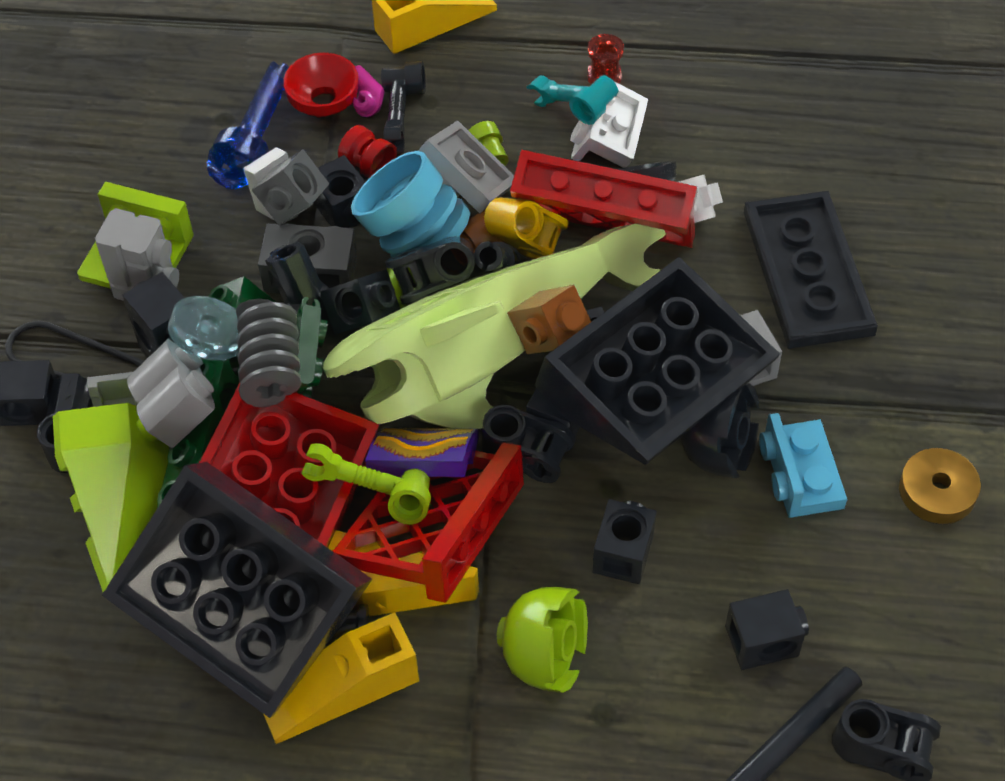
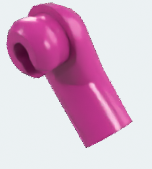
M357 65L355 67L359 78V94L357 99L354 97L353 106L360 116L372 117L380 111L385 91L382 85L361 65Z

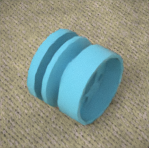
M420 151L404 153L376 171L363 184L351 205L352 214L370 235L380 236L381 248L385 252L390 253L391 257L417 247L430 245L447 237H459L467 226L470 217L468 206L462 199L457 198L456 192L451 186L442 184L441 173L425 153Z

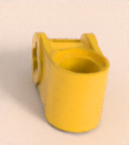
M495 198L488 204L484 215L485 226L492 236L513 246L519 253L531 259L554 254L553 252L562 230H566L569 224L567 219L548 211L536 202L522 199Z

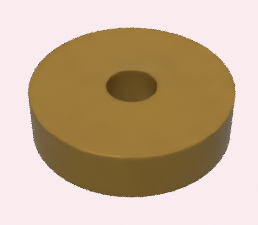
M943 448L925 449L913 455L905 464L899 482L900 495L906 507L919 518L938 524L954 523L966 517L974 508L981 488L978 472L972 463L959 453ZM933 483H942L946 489L937 488Z

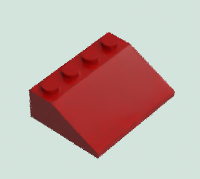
M239 383L199 463L207 461L323 545L329 547L335 530L339 531L359 485L339 479L334 481L325 479L322 481L308 480L301 474L305 463H312L317 466H323L324 464L318 459L308 457L306 454L311 444H324L333 453L340 455L342 460L366 467L365 460L372 441L378 433L379 424L295 392L285 396V399L276 405L255 407L241 399Z

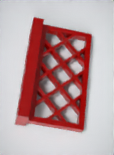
M521 150L510 189L513 198L534 201L548 211L564 217L568 222L605 230L631 224L663 229L666 235L658 241L692 248L695 237L694 205L698 193L697 186Z
M503 442L495 454L476 451L473 464H468L467 470L477 468L483 469V472L466 477H452L453 481L433 487L430 483V503L434 509L428 510L426 517L416 524H403L394 520L378 525L376 521L379 518L391 515L388 510L390 495L378 492L333 552L360 571L423 584L426 587L427 599L446 603L524 485L521 446ZM429 477V478H430V481H432V480L439 479V478H442V477ZM461 493L465 495L463 500L444 505L441 500ZM439 522H444L445 524L443 529L423 534L420 529ZM411 532L414 537L392 545L387 541V538ZM377 542L380 546L378 549L365 553L354 551L357 547ZM421 551L424 554L419 564L398 559Z

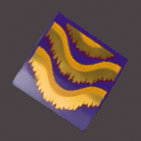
M382 428L376 434L365 460L367 469L371 468L381 473L384 472L400 477L409 469H420L429 477H465L467 465L473 464L479 431L478 428Z

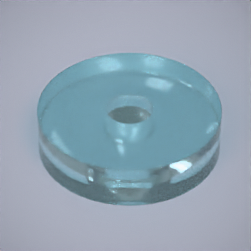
M205 296L186 297L175 304L168 323V332L172 340L181 349L191 355L207 360H226L239 353L236 328L238 320L235 308L223 301Z

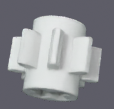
M705 175L679 181V183L697 186L698 193L694 205V223L716 216L713 206L723 203L718 182L707 185Z

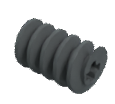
M268 299L247 300L240 303L236 310L238 320L236 323L239 350L238 363L240 367L238 371L240 381L239 393L241 399L247 404L255 407H269L280 403L285 399V396L296 392L302 385L301 376L298 373L301 367L300 360L297 357L300 352L299 344L296 341L299 337L296 326L298 321L297 313L289 305L272 302Z

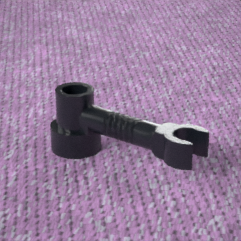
M423 61L406 62L405 66L386 67L381 70L382 87L385 92H390L388 121L384 127V139L395 145L397 153H404L405 150L404 117L406 96L425 94L426 74Z

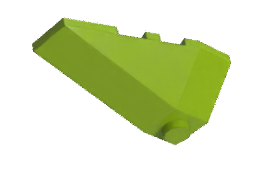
M128 402L58 411L53 416L55 458L60 471H68L75 494L70 497L74 512H82L91 535L86 541V546L103 592L154 515L158 505V494L162 488L168 465L169 446L147 432L137 414V406Z

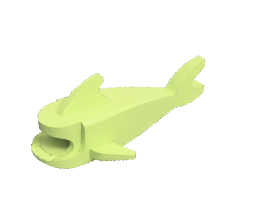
M639 224L614 227L593 236L581 246L496 270L445 288L369 324L342 340L327 355L323 362V370L327 378H337L371 366L374 369L375 382L372 389L362 400L360 408L367 420L377 424L411 416L422 422L445 428L480 429L483 427L484 415L489 409L493 408L485 398L486 389L493 374L525 351L507 312L539 291L575 285L582 299L601 278L609 284L634 291L661 271L660 269L649 268L644 262V252L650 245L666 235L665 230Z

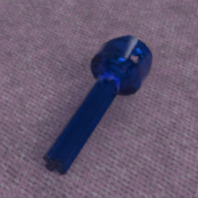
M274 61L269 64L240 126L227 127L221 130L209 150L207 171L218 184L232 190L248 185L243 168L269 152L262 136L284 91V76L289 68L284 62L281 65ZM224 163L228 165V169L222 168Z

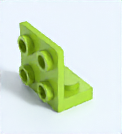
M105 182L98 193L105 219L109 212L115 208L133 212L135 217L145 215L160 219L165 240L171 241L172 244L170 259L173 268H176L194 236L186 203ZM95 241L77 274L81 281L111 289Z

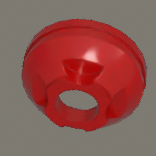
M323 52L306 55L290 65L284 76V90L290 104L298 111L311 116L335 115L351 105L354 97H357L359 78L356 67L350 60L334 53ZM320 94H331L335 97L329 104L321 105L312 101Z

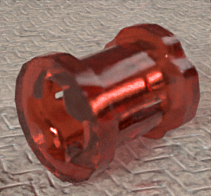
M600 34L593 37L588 42L587 47L588 55L591 58V64L587 67L588 82L592 85L600 76L604 75L619 84L622 81V67L619 65V60L624 53L622 40L612 34Z

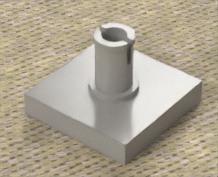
M459 121L454 122L429 138L418 150L424 152L441 173L442 184L451 186L455 190L457 198L461 195L479 213L483 212L493 199L503 196L511 189L514 175Z

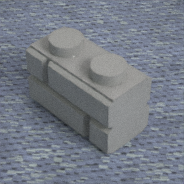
M117 208L110 211L95 240L114 298L124 300L122 294L133 289L138 283L146 281L160 272H163L177 288L179 270L172 266L170 259L172 244L171 241L165 240L160 219L145 215L135 217V213Z

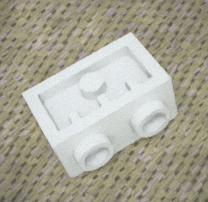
M616 83L619 91L618 95L606 105V112L592 125L585 124L580 120L576 124L570 141L575 143L571 159L580 161L590 150L623 168L627 167L634 160L648 99Z

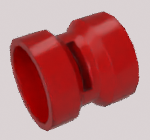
M356 125L347 131L342 138L338 148V158L345 155L353 167H359L361 174L369 179L376 171L396 158L397 148L385 139H376L374 133L363 125Z

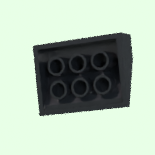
M678 257L546 355L535 386L568 420L640 463L647 465L731 395L773 363L780 353L693 269Z
M206 461L184 466L102 596L267 717L271 718L344 623L372 579Z

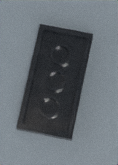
M829 191L746 202L743 213L788 349L875 336L878 325Z

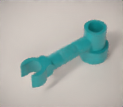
M542 75L535 78L526 87L527 89H534L541 94L534 102L535 105L544 107L555 101L569 102L570 109L575 117L588 125L594 124L606 112V105L619 92L616 83L604 75L600 76L590 87L557 84L555 81L549 80Z

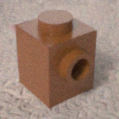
M575 285L539 291L507 312L527 354L553 351L591 323Z

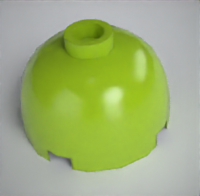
M541 587L525 593L513 604L507 617H502L499 622L497 643L500 647H503L506 663L512 674L529 686L563 693L571 689L578 677L580 670H569L575 650L585 654L588 620L584 600L574 599L579 593L576 589Z

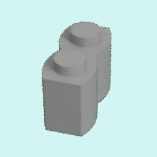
M167 339L128 376L127 385L133 398L138 403L137 414L148 433L173 449L215 409V403L211 396L214 388L207 378L203 376L200 366L203 364L200 356L189 345L182 343L178 346L170 339Z

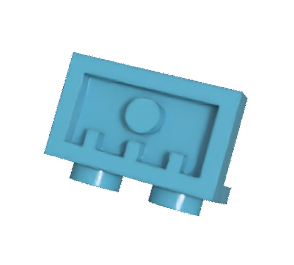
M779 413L769 414L765 432H761L759 435L760 450L765 461L771 460L774 470L772 473L773 493L777 501L783 500L788 518L845 509L847 497L821 419L782 425Z

